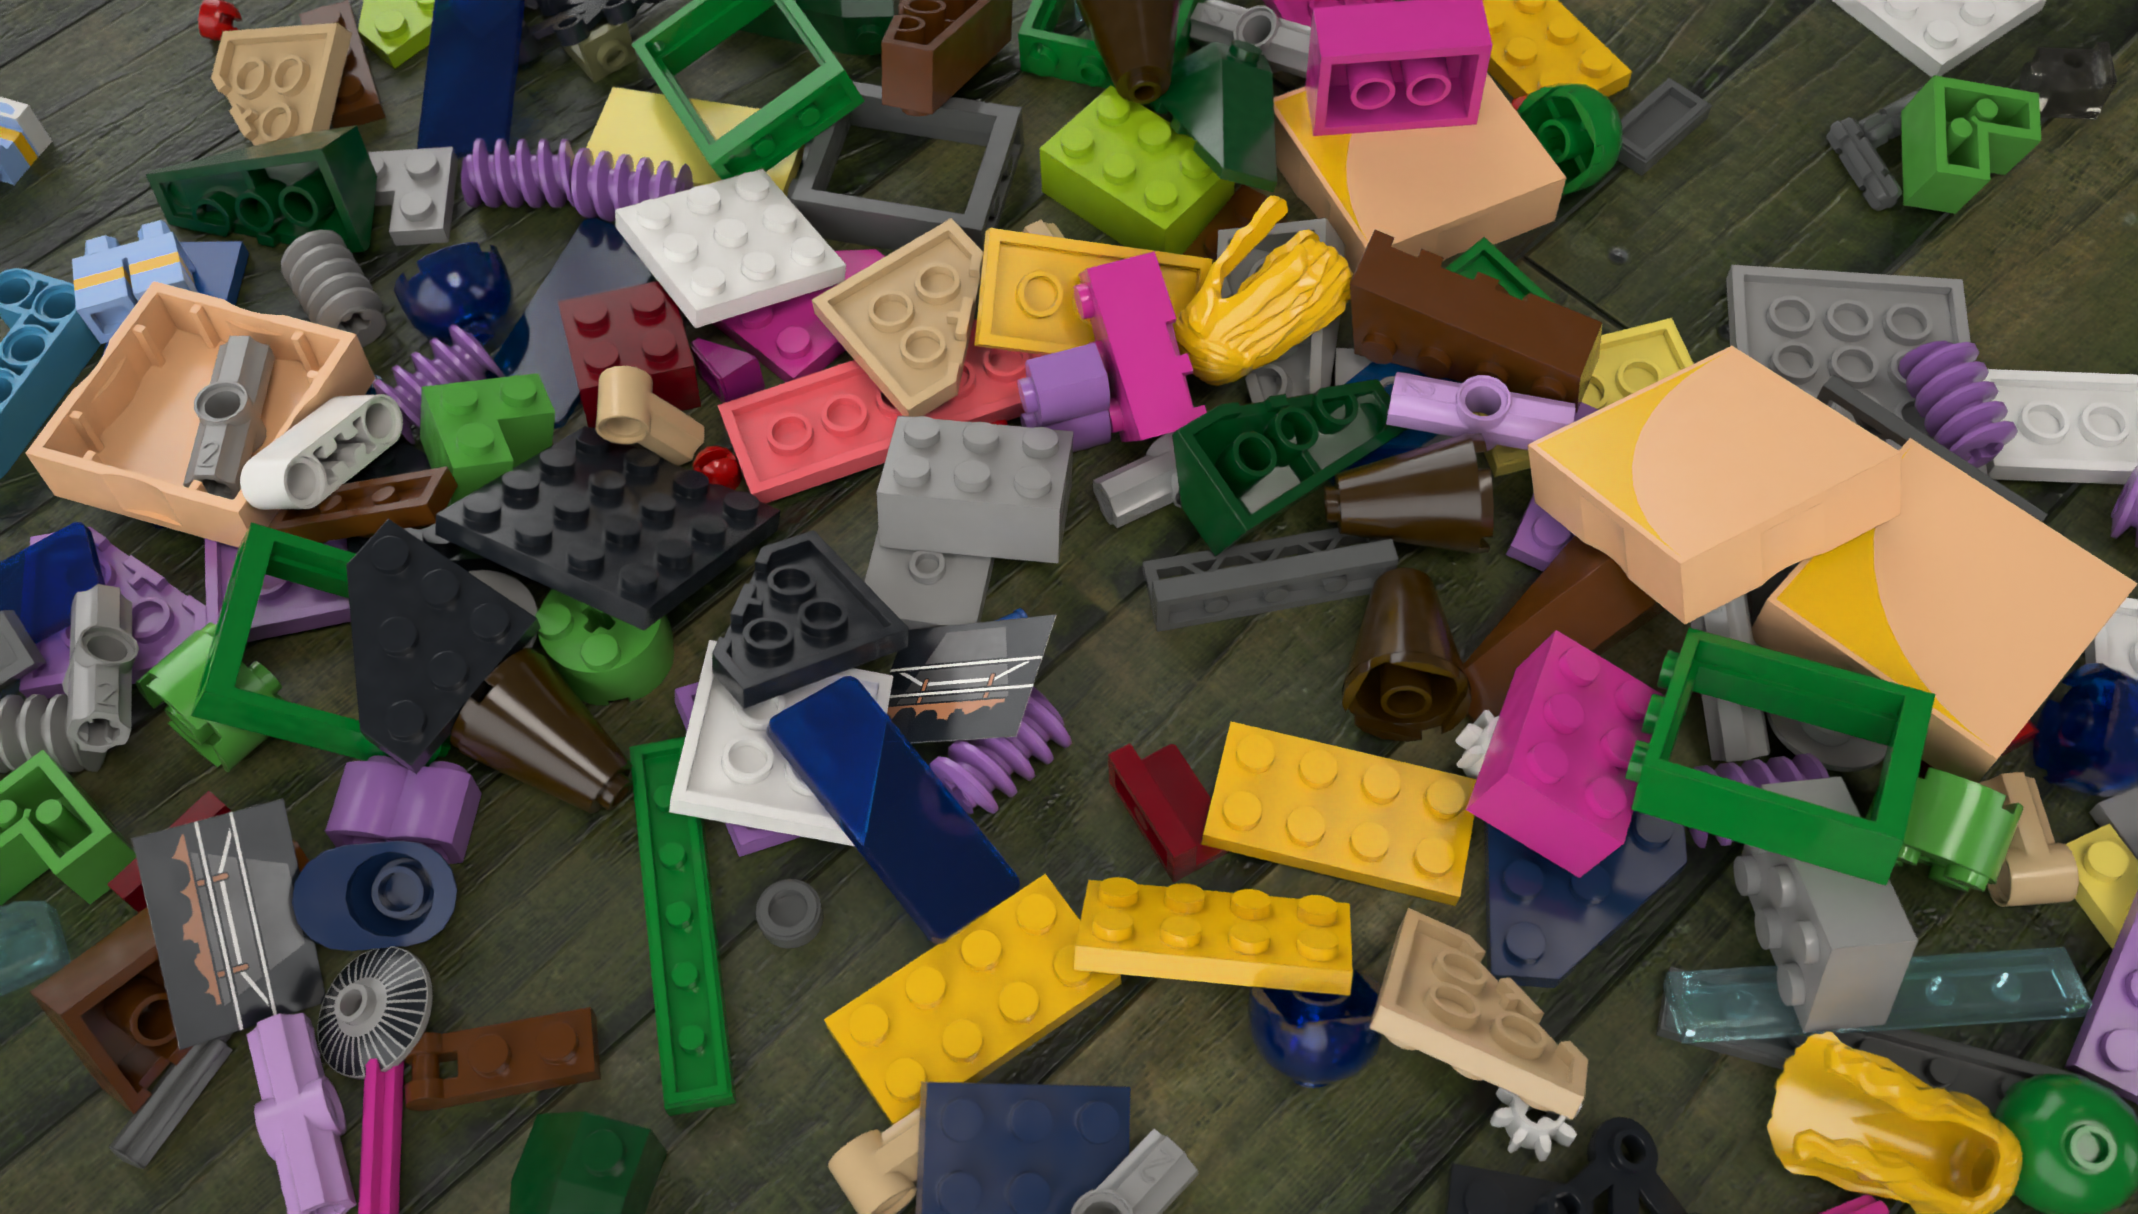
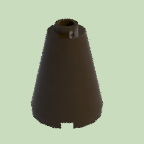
M1076 0L1078 9L1118 94L1123 99L1138 104L1153 102L1165 94L1171 84L1181 0Z
M1466 433L1336 473L1334 486L1324 487L1326 522H1337L1339 533L1378 540L1392 539L1393 542L1473 554L1489 552L1490 546L1484 538L1493 537L1494 504L1492 477L1490 469H1478L1475 454L1487 452L1482 434Z
M1402 567L1387 571L1374 582L1343 683L1342 705L1345 713L1348 709L1354 715V724L1363 732L1385 740L1405 742L1422 740L1423 730L1441 726V734L1453 730L1467 716L1471 704V687L1434 583L1427 574L1416 569Z
M524 648L514 653L496 667L484 680L493 688L485 696L481 704L470 697L453 725L450 742L463 755L590 814L596 813L603 807L608 811H612L623 801L633 786V781L628 778L632 769L631 762L547 657L539 654L532 648Z

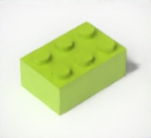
M1111 85L1039 148L1042 192L1125 247L1182 255L1234 195L1235 182L1219 178L1193 151L1196 140L1188 135L1177 134L1170 127V122L1141 104L1123 99L1118 94L1116 88Z

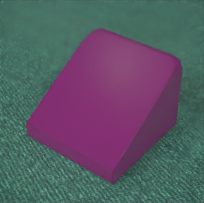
M700 338L691 342V350L700 378L722 403L765 390L759 361L754 355Z

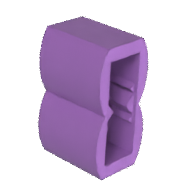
M1095 343L1026 360V377L1017 380L1020 399L1025 413L1020 414L1022 427H1046L1053 430L1074 431L1073 452L1110 443L1109 382Z
M377 755L369 757L368 761L347 762L325 833L336 847L388 841L423 843L440 853L448 864L463 863L482 793L472 775L463 767L451 762H432L429 767H422L417 774L388 756Z

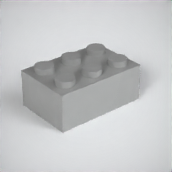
M897 416L877 489L880 547L1059 563L1072 488L1074 431L1053 430L1046 427L1031 428L997 425L988 422L941 420L926 416Z
M1842 777L1761 784L1760 787L1764 790L1860 817ZM1745 844L1742 856H1737L1734 861L1735 883L1742 896H1749L1755 911V930L1758 942L1764 950L1770 949L1777 966V985L1780 997L1786 1006H1793L1803 1033L1885 1025L1918 941L1890 880H1888L1885 886Z

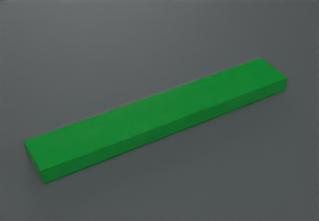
M685 737L629 747L664 1108L669 1116L737 1103L704 818L669 812L670 799Z

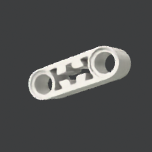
M385 394L336 396L329 399L246 462L240 477L243 496L250 505L262 510L310 509L317 506L399 439L403 428V417L400 407L393 398Z

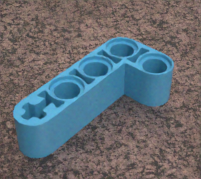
M21 268L8 269L0 273V317L10 329L0 343V479L10 470L101 345L76 310L74 284Z

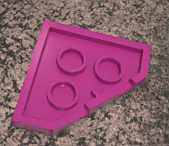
M876 249L835 251L846 264L845 280L885 257ZM836 285L712 323L745 351L754 355L760 363L785 383L822 371L846 351L815 315L812 299Z

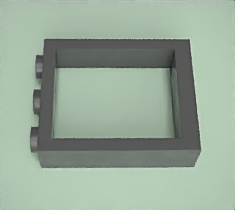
M853 82L865 102L805 144L803 169L799 179L791 181L788 189V199L823 239L896 251L952 218L984 252L986 231L989 228L997 229L1024 146L1022 108L950 97L933 114L920 117L910 116L903 113L902 108L882 105V86ZM850 126L986 146L965 214L826 192Z

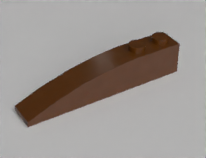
M1574 535L1463 664L1471 687V704L1467 713L1468 719L1473 724L1485 710H1489L1494 717L1500 715L1516 668L1556 630L1600 656L1666 609L1629 580L1620 565L1611 557L1595 547L1585 544Z

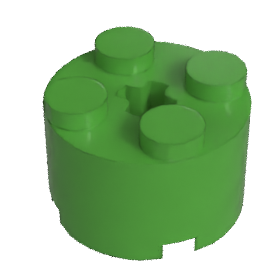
M554 589L548 593L541 608L535 615L541 627L538 631L540 642L552 665L579 699L586 703L610 706L608 701L628 697L629 701L632 702L643 698L662 683L672 667L675 651L673 649V632L667 615H664L646 630H641Z
M209 622L201 630H196L138 679L136 686L154 709L163 701L168 705L164 711L171 721L167 724L210 763L216 767L222 764L224 770L230 772L269 736L191 716L216 628L215 624ZM254 661L248 667L241 662L235 688L284 700L277 693L282 689V685L266 667L257 661Z
M1929 767L1925 779L1917 778L1905 838L1895 866L1902 867L1904 863L1917 866V863L1920 862L1931 867L1928 878L1935 882L1964 892H1968L1969 888L1985 891L1987 884H1996L2024 806L2020 803L2003 805L2006 795L1974 781ZM1876 792L1866 816L1867 820L1871 818Z

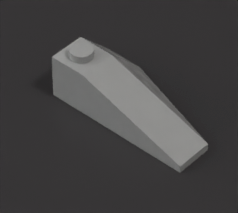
M1327 218L1277 223L1268 235L1224 278L1221 290L1222 299L1235 295L1241 283L1262 267L1266 256L1275 248L1288 242L1299 231L1307 229L1314 231L1319 236L1320 242H1324L1326 246L1335 247L1338 254L1344 258L1345 244ZM1241 228L1218 230L1217 259L1226 250L1236 231ZM1341 314L1326 327L1316 331L1303 342L1291 347L1277 360L1255 369L1247 375L1245 380L1252 403L1263 402L1269 396L1286 394L1287 397L1315 393L1320 388L1330 387Z

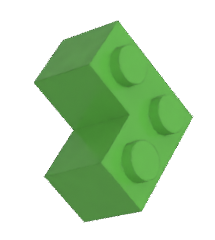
M1934 75L1901 111L1903 205L1956 214L1990 181V173L2006 175L2041 142L2039 93Z
M539 373L422 387L420 440L431 469L447 466L458 484L447 507L504 473L513 471V467L520 465L552 446L555 410Z
M43 749L0 781V906L49 868L55 876L91 905L111 889L107 884L136 858L133 847L80 784Z

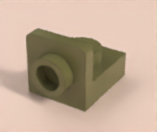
M606 17L590 31L589 37L584 41L572 46H562L594 83L637 60L635 49L631 45L633 42L628 25L626 23L610 25Z

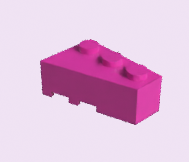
M1155 251L1087 268L1079 273L1081 284L1074 286V296L1081 319L1090 318L1096 341L1088 344H1096L1108 376L1110 389V408L1108 411L1111 433L1119 432L1121 442L1141 441L1175 432L1207 413L1205 405L1193 407L1186 375L1193 373V368L1188 353L1180 355L1172 324L1176 322V315Z

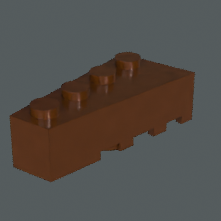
M901 0L899 3V15L893 16L882 39V105L902 108L903 113L917 117L927 116L936 112L1012 40L1013 0Z
M1374 230L1350 281L1354 354L1364 356L1378 364L1390 363L1417 370L1428 377L1436 379L1447 378L1463 383L1468 378L1477 375L1491 376L1504 383L1509 392L1575 403V412H1578L1599 359L1603 322L1532 293H1529L1520 300L1509 295L1507 290L1498 284V279L1477 272L1475 279H1469L1440 267L1444 257L1421 249L1418 257L1391 247L1395 237Z
M292 839L299 873H301L305 865L310 861L298 842ZM147 907L30 991L31 995L100 1087L133 1114L152 1095L147 1089L171 1062L177 1066L193 1047L179 1050Z

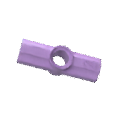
M1397 372L1386 425L1452 436V438L1466 433H1481L1485 440L1487 451L1493 449L1496 445L1528 450V444L1573 423L1576 408L1575 403L1509 392L1504 383L1491 376L1477 375L1468 378L1463 383ZM1472 412H1481L1488 416H1479Z
M302 1012L290 1015L277 1014L257 1022L256 1028L247 1034L262 1101L257 1102L254 1106V1116L263 1146L269 1156L276 1161L287 1214H346L348 1210L357 1204L340 1136L346 1133L345 1113L336 1089L328 1077L324 1075L311 1019Z

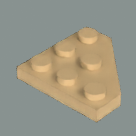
M338 23L223 31L211 79L217 90L226 95L232 105L229 111L243 136L252 141L254 146L310 132L329 130L352 32Z
M952 218L812 299L815 315L902 416H924L958 395L980 293L984 252Z
M1408 908L1396 935L1370 1028L1384 1034L1389 1041L1401 1048L1419 1050L1450 1064L1458 1073L1469 1079L1485 1080L1518 1095L1522 1101L1535 1109L1542 1111L1552 1110L1573 1120L1585 1098L1588 1059L1571 1041H1561L1558 1045L1539 1025L1544 1012L1511 978H1500L1498 981L1484 967L1481 961L1486 951L1469 934Z

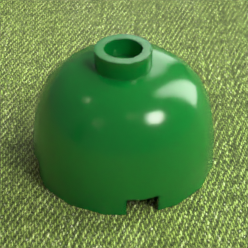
M1558 83L1530 93L1518 107L1517 113L1566 176L1562 196L1580 191L1601 181L1616 163L1623 145V126L1618 111L1609 98L1587 84Z
M2037 1074L2014 1083L2004 1093L2007 1095L1999 1102L1996 1112L1991 1113L1993 1117L2004 1123L2019 1140L2023 1158L2022 1170L2013 1195H2016L2025 1205L2034 1208V1210L2043 1214H2104L2120 1208L2138 1190V1118L2134 1110L2112 1089L2080 1075Z

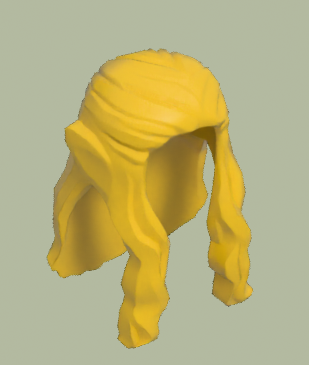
M1270 195L1261 204L1258 211L1255 212L1251 222L1236 231L1226 250L1211 265L1201 290L1185 307V310L1180 312V317L1176 319V322L1172 323L1180 355L1188 353L1193 374L1207 384L1219 386L1235 382L1249 375L1253 370L1277 360L1291 347L1303 342L1307 337L1326 327L1345 311L1346 304L1351 299L1350 281L1354 273L1348 267L1347 260L1338 254L1335 247L1326 246L1324 242H1320L1319 236L1309 229L1299 231L1288 242L1275 248L1266 256L1262 267L1241 283L1235 295L1222 299L1221 290L1224 278L1268 235L1275 224L1287 214V201L1278 196Z
M1823 1032V1034L1809 1036L1805 1043L1795 1048L1794 1055L1785 1060L1783 1064L1784 1071L1775 1082L1776 1094L1771 1109L1772 1117L1768 1122L1767 1129L1774 1153L1781 1160L1784 1168L1792 1174L1817 1176L1850 1192L1899 1200L1910 1204L1916 1214H1992L2003 1207L2009 1198L2013 1196L2019 1180V1174L2022 1170L2023 1158L2019 1140L2004 1123L1991 1115L1987 1106L1974 1097L1955 1091L1947 1092L1944 1088H1933L1888 1058L1856 1050L1845 1045L1833 1032Z

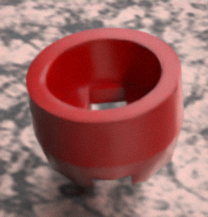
M204 0L202 2L198 26L203 38L220 41L223 31L240 30L233 27V21H242L239 10L232 3L225 0Z
M717 445L706 447L697 454L693 462V470L705 474L711 484H721L736 490L741 482L742 473L738 460L725 447Z

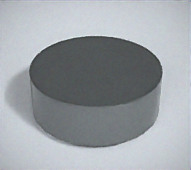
M785 879L773 883L761 894L756 905V919L763 935L770 943L781 948H797L809 943L819 933L824 920V911L819 896L813 887L801 880Z

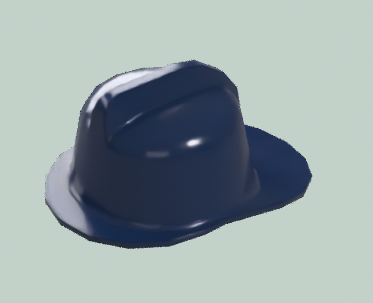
M388 841L350 844L325 850L305 865L295 881L292 905L297 923L310 939L329 949L356 951L390 948L391 946L403 947L428 941L445 928L455 911L458 888L453 870L443 856L423 843Z

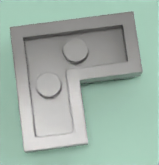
M453 147L368 152L377 174L374 206L393 205L389 233L395 245L449 242L458 170V159Z

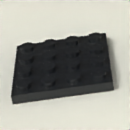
M584 426L513 468V471L504 473L436 514L435 535L641 630H646L778 530L781 510L760 502L757 497L750 493L735 491L721 484H711L705 474L695 470H686L659 458L656 453L650 450L638 449L629 444L609 442L598 435L596 428Z

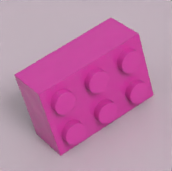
M1411 0L1313 7L1305 85L1313 136L1477 125L1492 50V41L1483 1Z
M1556 630L1516 668L1466 810L1575 876L1582 877L1625 842L1634 811L1631 808L1638 784L1637 782L1625 779L1636 740L1650 743L1652 735L1641 731L1652 694L1665 696Z

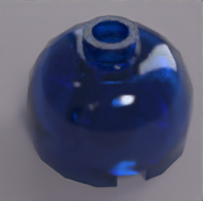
M466 242L445 247L416 261L420 272L409 281H407L404 272L397 278L393 290L405 315L415 330L428 340L437 338L447 345H453L449 333V327L453 324L471 333L481 345L487 343L494 337V330L504 322L513 304L514 289L510 275L497 247L491 244L490 252H482L478 242Z
M2087 663L2069 673L2061 682L2072 687L2065 694L2062 701L2058 703L2048 699L2036 727L2039 732L2034 737V762L2036 766L2047 770L2049 776L2043 778L2048 783L2068 791L2101 797L2122 795L2138 787V679L2104 663Z
M1354 969L1350 996L1250 986L1248 1003L1249 1029L1260 1056L1278 1072L1304 1087L1320 1088L1355 1076L1365 1069L1376 1056L1383 1034L1370 1028L1382 985L1367 973Z

